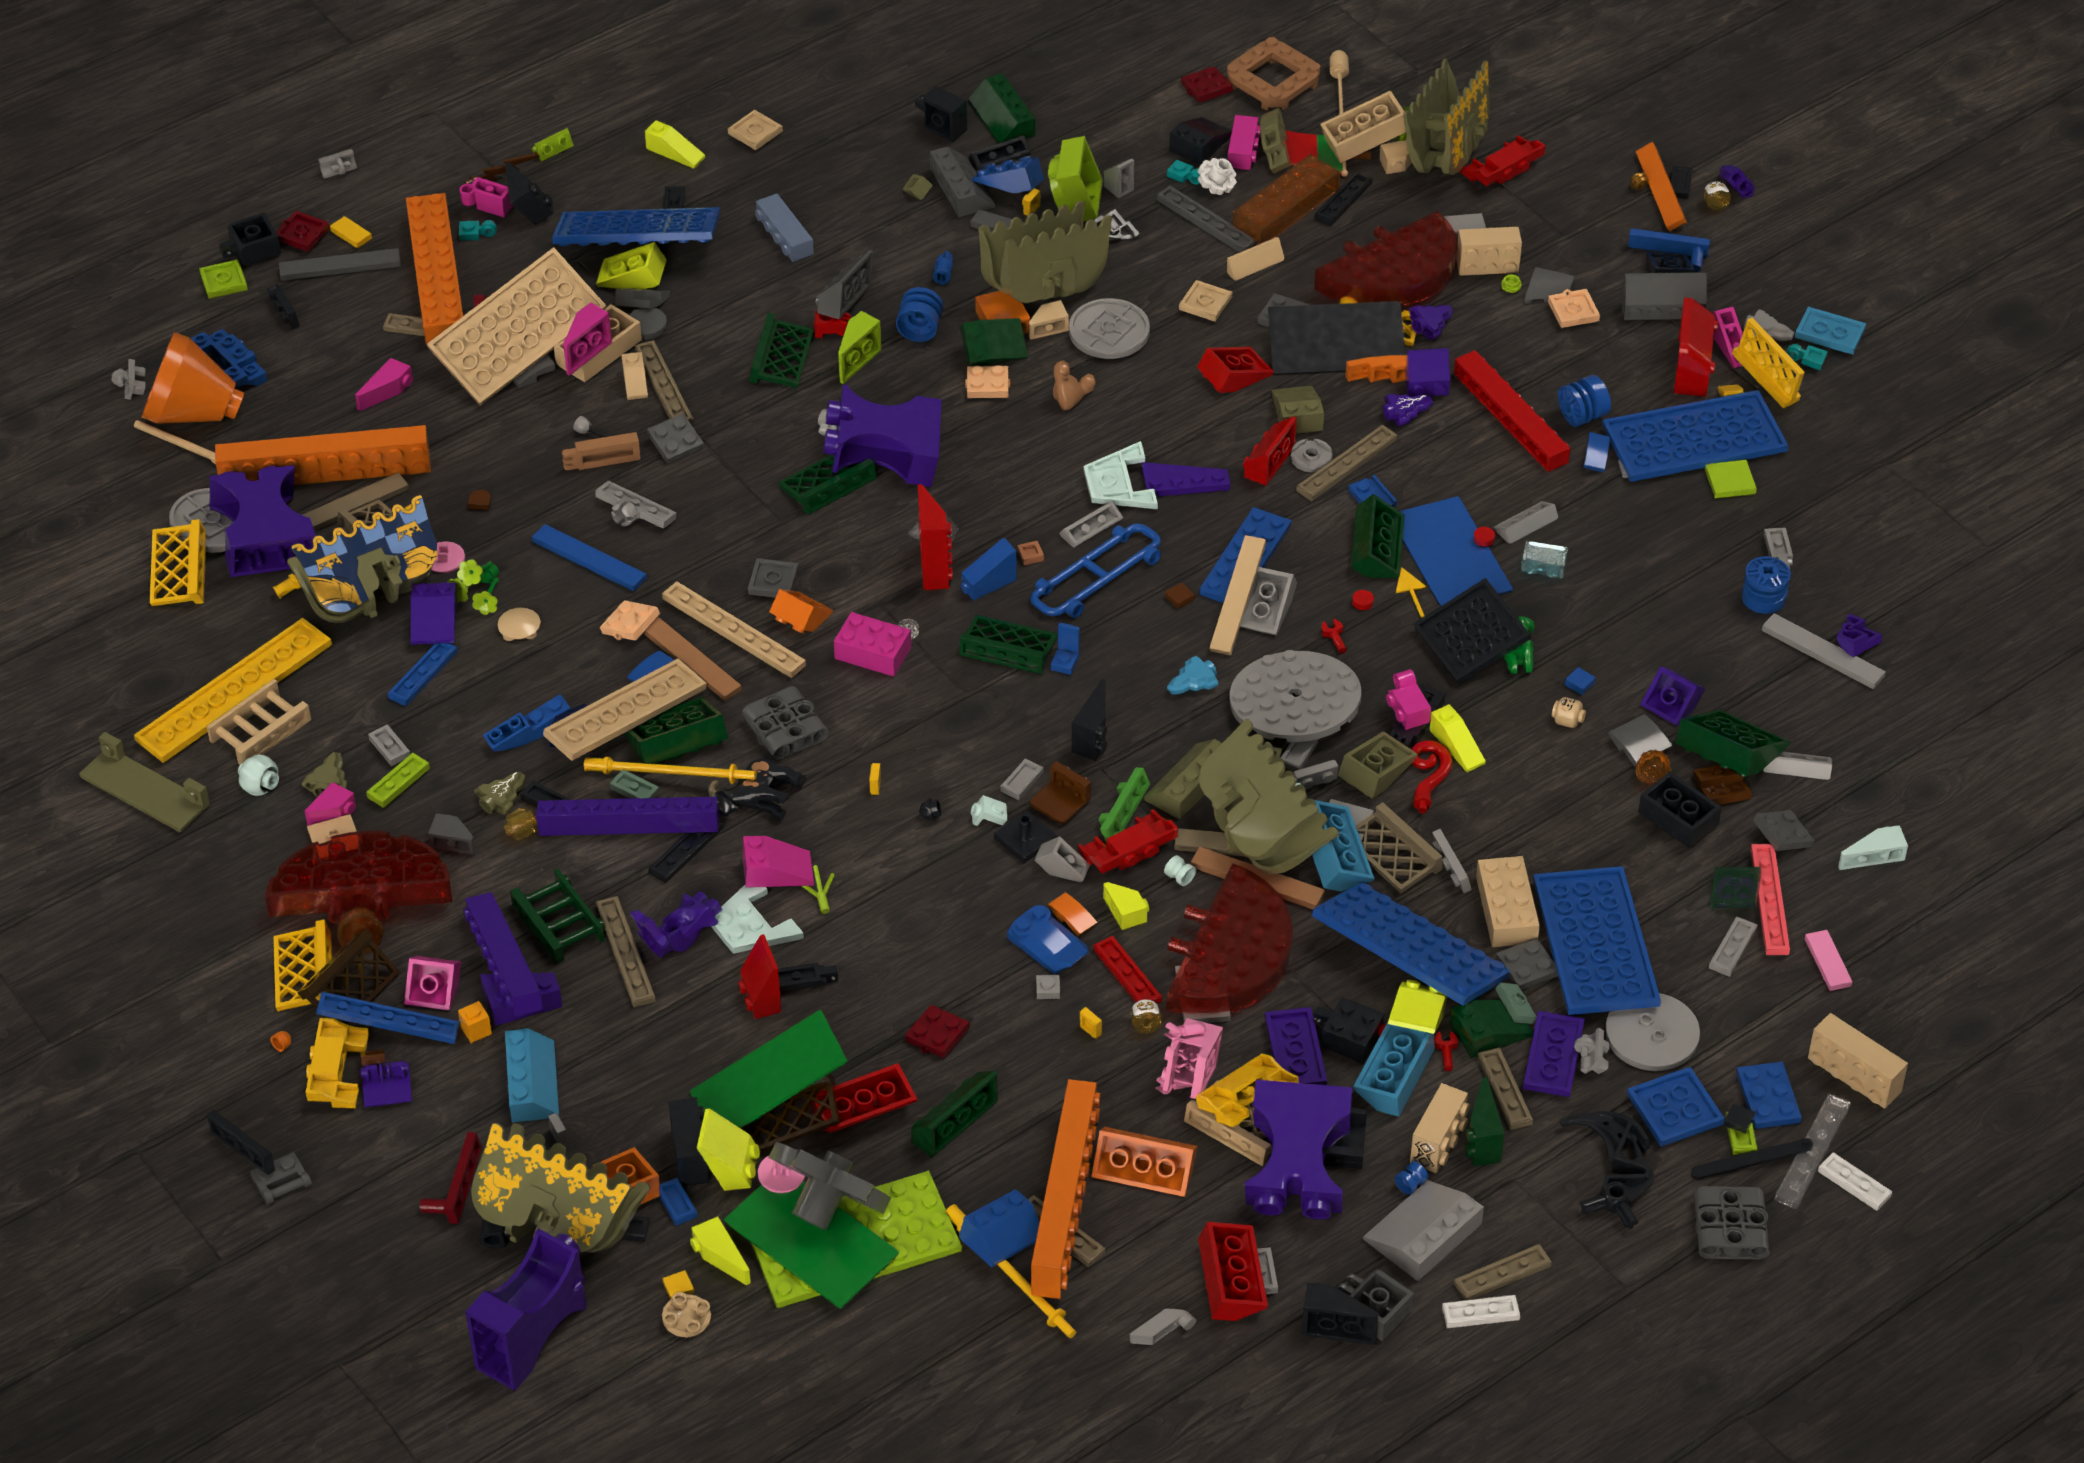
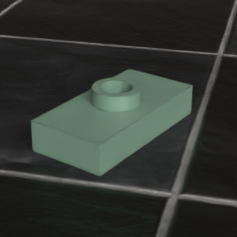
M624 769L610 782L611 790L629 799L655 798L659 794L658 786Z
M1499 983L1495 990L1513 1021L1533 1024L1537 1016L1518 984Z

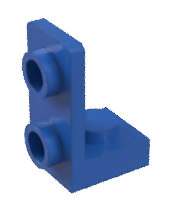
M1059 623L1058 650L1051 662V670L1072 675L1080 658V628L1070 624Z

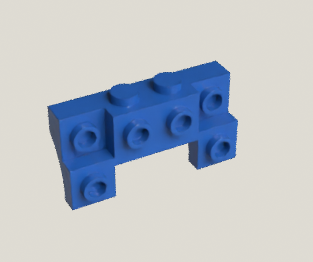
M221 329L209 336L202 332L191 338L205 353L213 352L214 359L225 369L224 372L236 382L235 388L241 385L259 386L268 381L266 372L255 362L257 361L255 353L252 350L249 351L245 347L244 342L241 339L238 340L233 334L228 335Z

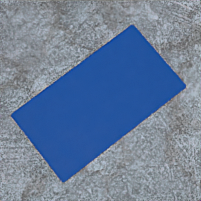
M1457 496L1400 511L1405 515L1403 542L1440 606L1484 578L1489 581L1499 595L1513 591L1511 584L1489 547H1481L1475 544L1473 538L1477 526L1460 497Z

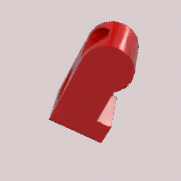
M815 310L814 337L823 338V334L844 336L851 315L846 312L840 319L818 314L817 310Z

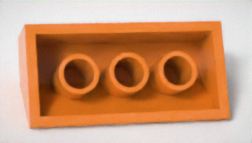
M1104 1127L1099 1132L1091 1177L1185 1197L1192 1176L1198 1146Z

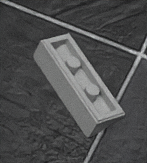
M1113 501L1064 528L1059 534L1074 548L1121 521L1123 516Z
M1541 501L1493 528L1506 542L1513 543L1558 519L1555 504Z
M1782 752L1763 770L1766 773L1829 780L1831 778L1832 758Z

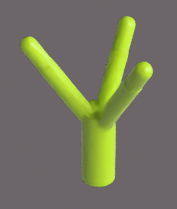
M814 865L813 869L818 892L809 886L802 887L817 897L821 913L827 914L830 912L826 894L835 875L834 873L830 874L824 889H822L818 866Z

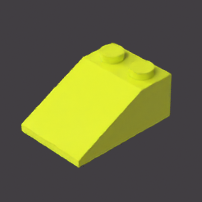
M655 242L605 258L596 285L598 287L618 289L655 288L660 284L666 258Z
M1403 981L1399 986L1388 1024L1434 1034L1444 1017L1447 996L1430 986L1420 985L1418 981Z
M705 1109L697 1144L698 1151L724 1191L751 1188L752 1180L756 1174V1161L760 1156L759 1146L755 1144L748 1133L713 1110Z

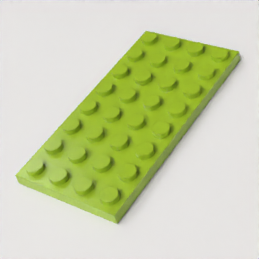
M929 1171L874 1187L891 1197L884 1214L847 1196L842 1197L838 1206L899 1251V1255L875 1278L962 1251L961 1243L948 1214L945 1213L946 1209ZM751 1243L777 1309L820 1295Z

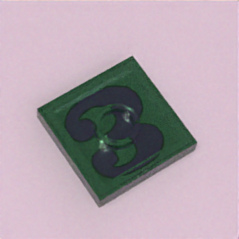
M1715 867L1710 900L1711 908H1757L1762 874L1761 867Z

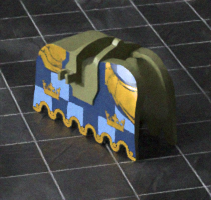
M421 495L412 498L410 510H406L400 504L392 506V516L390 518L385 517L381 512H375L372 515V524L370 526L366 525L362 520H355L352 523V533L348 534L340 527L335 528L332 532V541H326L323 536L316 535L312 540V549H307L301 543L292 545L291 549L296 557L289 558L287 563L318 616L333 623L350 621L362 613L373 618L378 616L375 596L373 594L378 587L382 589L387 601L394 603L398 600L399 594L412 591V584L426 582L437 557V542Z

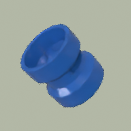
M1412 1161L1406 1166L1405 1171H1400L1395 1176L1394 1180L1402 1192L1410 1195L1417 1189V1185H1422L1428 1180V1173L1420 1163Z

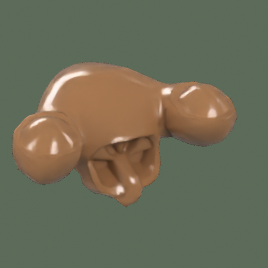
M1063 360L1054 365L1055 384L1053 397L1058 401L1063 411L1070 410L1080 402L1083 396L1094 390L1096 385L1095 378L1092 374H1086L1078 382L1074 376L1069 375L1070 367L1067 362Z

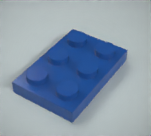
M1783 1061L1737 1067L1736 1075L1747 1108L1755 1112V1117L1752 1121L1754 1129L1801 1123L1802 1117Z

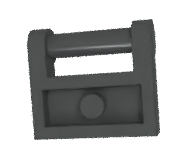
M295 1152L274 1160L275 1171L270 1175L264 1173L259 1168L250 1171L251 1178L266 1204L274 1202L275 1198L302 1186L306 1188L312 1185L308 1173L305 1172Z

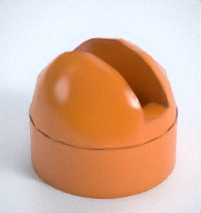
M285 1031L277 1032L271 1036V1043L277 1051L283 1052L291 1045V1036Z

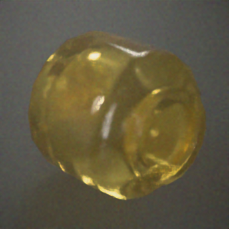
M523 807L506 816L507 824L503 825L509 837L514 836L518 841L536 833V826H538L531 809L527 811Z

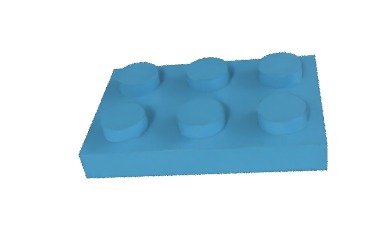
M1808 307L1796 330L1795 338L1853 355L1866 329V323Z

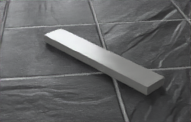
M1775 613L1762 626L1763 632L1872 689L1885 677L1886 671L1857 656L1852 657L1842 648Z

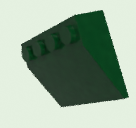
M703 697L676 705L625 732L637 757L644 764H660V761L666 759H677L681 757V754L698 752L704 746L718 745L722 743V740L728 739L723 715Z
M1718 709L1682 718L1675 743L1682 746L1685 751L1698 753L1705 760H1713L1719 763V766L1722 768L1733 769L1737 771L1738 775L1749 777L1752 774L1761 772L1790 746L1791 741Z

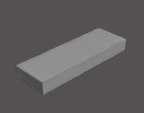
M1736 916L1709 963V969L1730 977L1753 938L1758 925Z

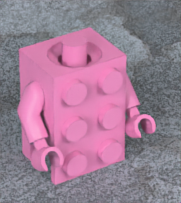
M1187 1018L1184 1024L1179 1025V1027L1172 1023H1167L1165 1026L1170 1031L1164 1035L1172 1039L1170 1047H1167L1164 1060L1168 1061L1167 1067H1164L1162 1075L1156 1080L1161 1085L1155 1087V1089L1163 1094H1169L1172 1088L1177 1090L1192 1087L1191 1098L1196 1099V1095L1205 1090L1216 1069L1223 1027Z

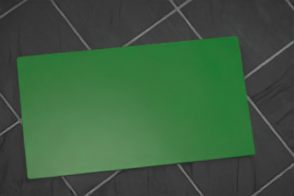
M819 1010L690 1090L692 1098L697 1097L698 1107L703 1106L704 1113L705 1109H711L741 1129L841 1067L848 1060L823 1012Z
M804 1181L797 1189L786 1193L772 1192L761 1185L724 1219L728 1226L839 1309H842L899 1255L897 1249L840 1207L837 1208L827 1230L793 1215L792 1211L806 1184Z

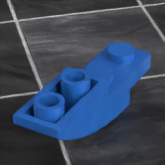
M559 694L525 716L519 712L483 734V737L494 752L516 748L544 737L543 732L545 728L564 719L573 712L562 695Z

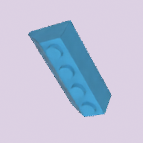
M1314 800L1319 813H1324L1327 816V822L1323 826V830L1335 827L1339 831L1338 837L1312 854L1323 887L1344 891L1359 883L1366 884L1372 882L1374 876L1349 807Z
M1387 1023L1353 1086L1354 1090L1377 1111L1399 1117L1435 1050L1434 1034Z
M529 1028L505 1031L509 1106L512 1122L548 1119V1116L554 1113L559 1116L554 1040Z

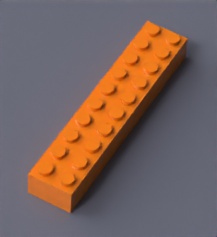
M445 193L406 198L426 345L463 317Z
M426 425L215 445V463L218 475L229 471L236 473L244 472L249 481H257L258 471L268 466L284 467L293 465L294 485L387 477L398 472L400 475L431 472Z
M1068 1079L1031 1264L1032 1296L1060 1299L1062 1289H1067L1068 1275L1065 1274L1071 1269L1072 1256L1069 1255H1071V1251L1074 1252L1076 1237L1072 1236L1078 1232L1079 1218L1076 1217L1082 1212L1083 1200L1080 1198H1082V1195H1085L1086 1181L1083 1180L1089 1175L1090 1163L1087 1161L1092 1159L1093 1144L1090 1143L1096 1139L1097 1126L1094 1125H1096V1122H1099L1100 1108L1096 1107H1099L1101 1093L1096 1092V1082Z

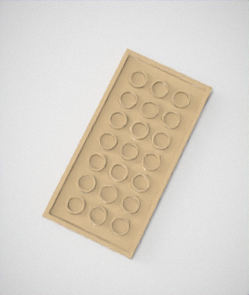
M553 247L427 344V347L481 406L550 353L556 344L564 340L580 309L589 303H593L605 310L606 305Z

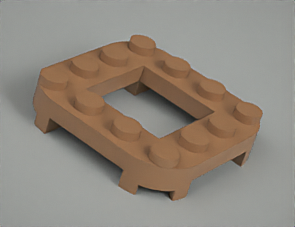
M1269 37L1266 41L1260 42L1227 66V80L1233 85V90L1240 88L1262 102L1261 108L1268 110L1269 107H1281L1282 110L1289 108V101L1309 87L1314 90L1318 87L1320 65L1289 45L1278 41L1275 37ZM1276 61L1296 72L1276 87L1251 73L1266 62L1273 64Z

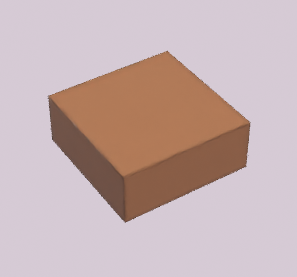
M1038 541L1017 545V551L1023 565L1044 561V554Z

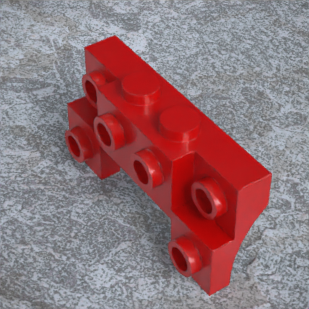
M1517 135L1516 140L1510 143L1504 142V148L1487 156L1485 164L1473 159L1470 165L1463 166L1460 173L1472 182L1479 180L1485 186L1495 181L1502 184L1530 169V162L1545 155L1546 146L1539 140L1529 141Z
M1152 809L1150 814L1140 819L1138 816L1135 817L1136 825L1107 838V845L1096 836L1094 841L1084 846L1079 844L1078 852L1089 865L1094 864L1102 874L1116 867L1124 870L1159 853V846L1178 837V827L1172 820L1164 819Z

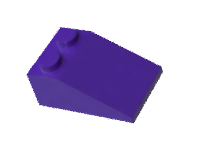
M455 583L412 584L411 645L455 643L458 606Z

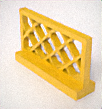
M1753 318L1748 319L1740 344L1733 349L1732 355L1784 409L1800 400L1801 395L1798 393L1805 372ZM1782 368L1785 369V372H1786V376H1787V377H1785Z
M200 519L191 520L190 525L153 530L150 583L151 606L194 601L195 604L204 603L206 529ZM183 532H189V536L183 542L178 539ZM159 536H170L163 545L158 542ZM174 541L180 544L173 552L167 549ZM185 548L189 552L188 555L183 560H181L177 557V555ZM165 551L169 556L160 563L158 557ZM175 559L179 564L170 571L166 566ZM185 567L188 569V573L181 579L176 574ZM164 569L169 574L160 582L157 579V575ZM174 577L179 582L170 590L165 585ZM183 585L187 587V595L178 596L176 594ZM162 588L168 592L163 598L156 599V594Z
M325 919L316 921V927L274 936L275 1004L277 1011L311 1004L307 999L303 1000L297 994V991L292 988L299 981L306 985L310 980L303 978L305 974L312 970L315 972L314 977L332 959L331 932ZM314 935V939L308 945L302 942L306 937ZM291 941L292 943L286 950L280 947V943ZM297 946L304 948L297 956L291 953ZM309 952L315 955L309 962L302 960ZM289 957L293 961L285 968L281 963ZM299 963L304 967L296 974L292 970ZM287 975L293 977L287 985L281 983ZM288 992L294 995L290 1001L282 1002V999ZM321 993L316 997L318 1001L320 1000Z

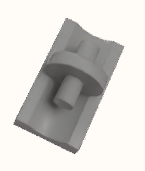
M352 149L318 159L324 179L338 174L343 175L347 171L357 169Z
M129 359L126 371L118 369L112 373L111 380L115 385L119 387L125 385V399L131 400L132 394H144L145 368L135 366V360Z
M1597 1028L1593 1034H1584L1582 1038L1575 1041L1574 1048L1577 1052L1581 1053L1580 1071L1586 1074L1593 1070L1600 1074L1608 1069L1609 1062L1603 1058V1055L1608 1052L1609 1043L1604 1040V1031Z

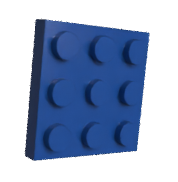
M1691 1067L1627 1089V1096L1660 1147L1724 1125L1725 1118Z

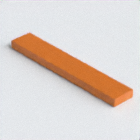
M1651 142L1638 149L1636 153L1643 171L1647 174L1648 183L1665 225L1670 232L1687 221L1655 144Z

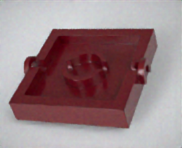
M1215 66L1181 77V84L1185 87L1188 96L1192 95L1199 103L1233 92V85Z
M295 211L287 220L284 219L282 221L281 227L276 233L279 242L309 252L330 229V225L327 221Z
M930 1005L905 1034V1041L919 1047L923 1053L930 1052L945 1058L969 1030L970 1023L963 1018Z

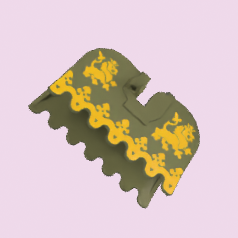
M1444 58L1441 68H1437L1435 76L1430 77L1429 85H1424L1423 94L1418 93L1416 102H1411L1410 111L1406 110L1404 112L1410 159L1419 173H1429L1432 167L1436 166L1441 168L1444 174L1454 175L1469 161L1472 151L1479 146V141L1483 138L1485 132L1488 131L1487 125L1490 108L1488 61H1483L1481 70H1477L1475 78L1470 79L1469 87H1464L1462 96L1459 95L1456 80L1449 66L1448 59ZM1430 147L1436 149L1437 151H1430Z
M493 1123L471 1188L473 1204L483 1219L504 1226L507 1234L510 1235V1241L518 1243L522 1237L529 1234L535 1225H537L535 1232L539 1228L554 1237L559 1233L565 1234L578 1244L581 1253L600 1252L612 1248L622 1239L638 1207L651 1188L648 1183L639 1182L632 1188L628 1184V1176L623 1172H618L612 1179H609L607 1166L600 1162L596 1163L589 1170L586 1165V1156L583 1153H576L570 1160H567L565 1156L566 1149L563 1144L556 1143L550 1150H546L544 1146L545 1138L541 1134H534L530 1140L526 1141L524 1138L525 1130L518 1123L512 1124L509 1138L506 1141L504 1139L503 1126Z

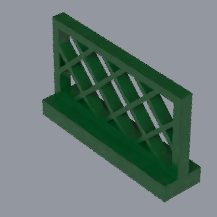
M767 313L752 363L749 382L757 384L758 379L798 388L814 329L775 320L776 314ZM777 327L786 329L787 332L780 334ZM803 333L808 336L800 339L797 334ZM792 336L795 341L788 343L785 338ZM780 341L784 346L776 348L773 343ZM800 346L803 351L796 353L793 348ZM788 350L791 355L784 357L781 352ZM776 354L779 360L772 362L769 357ZM796 359L799 364L792 366L789 361ZM784 364L787 369L780 371L777 366ZM771 368L775 372L772 375L764 373V371ZM792 373L796 379H788L785 375Z
M829 455L778 483L782 490L803 505L804 512L809 515L877 479L874 462L871 459H867L861 463L848 465L846 468H842L835 473L832 472L833 466L832 468H822L826 465H833L834 455ZM809 474H816L815 477H805ZM820 474H830V476L820 477ZM792 483H798V486H789V485L792 484ZM803 483H813L812 486H802Z
M975 615L966 633H962L960 637L959 655L1042 674L1044 663L1057 641L1058 633ZM978 623L984 624V625H987V626H986V627H983V628H979V627H978ZM1006 629L1008 631L1000 633L998 630ZM993 632L995 635L986 637L985 633ZM1019 634H1027L1029 636L1021 638ZM1012 636L1014 637V640L1006 641L1005 639ZM1045 638L1049 639V641L1041 642L1039 639ZM1034 641V645H1026V643Z

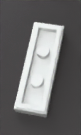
M1834 1152L1819 1166V1173L1876 1211L1892 1195L1891 1190Z
M1515 1295L1448 1302L1442 1305L1447 1328L1520 1320V1312Z

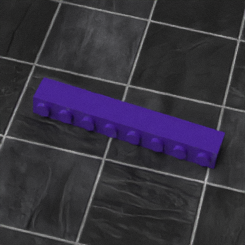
M717 797L538 801L536 819L539 836L718 832L720 815Z
M492 892L465 898L466 908H463L466 922L469 921L471 933H475L476 943L481 947L482 956L487 960L488 968L493 973L495 983L499 985L501 996H504L507 1008L512 1009L515 1017L543 1010L540 990Z

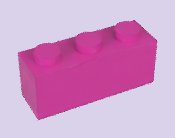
M1235 115L1228 150V161L1233 168L1251 170L1252 162H1256L1257 151L1255 150H1258L1259 138L1257 137L1261 136L1258 117Z

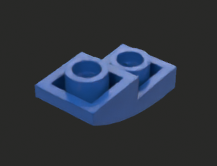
M1589 432L1583 468L1604 472L1609 449V436Z
M659 650L642 661L627 678L634 682L674 661V659Z

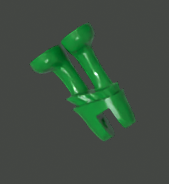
M1523 616L1517 617L1526 630L1532 634L1535 628L1533 620ZM1531 640L1504 656L1511 674H1517V665H1523L1525 673L1532 672L1534 643Z

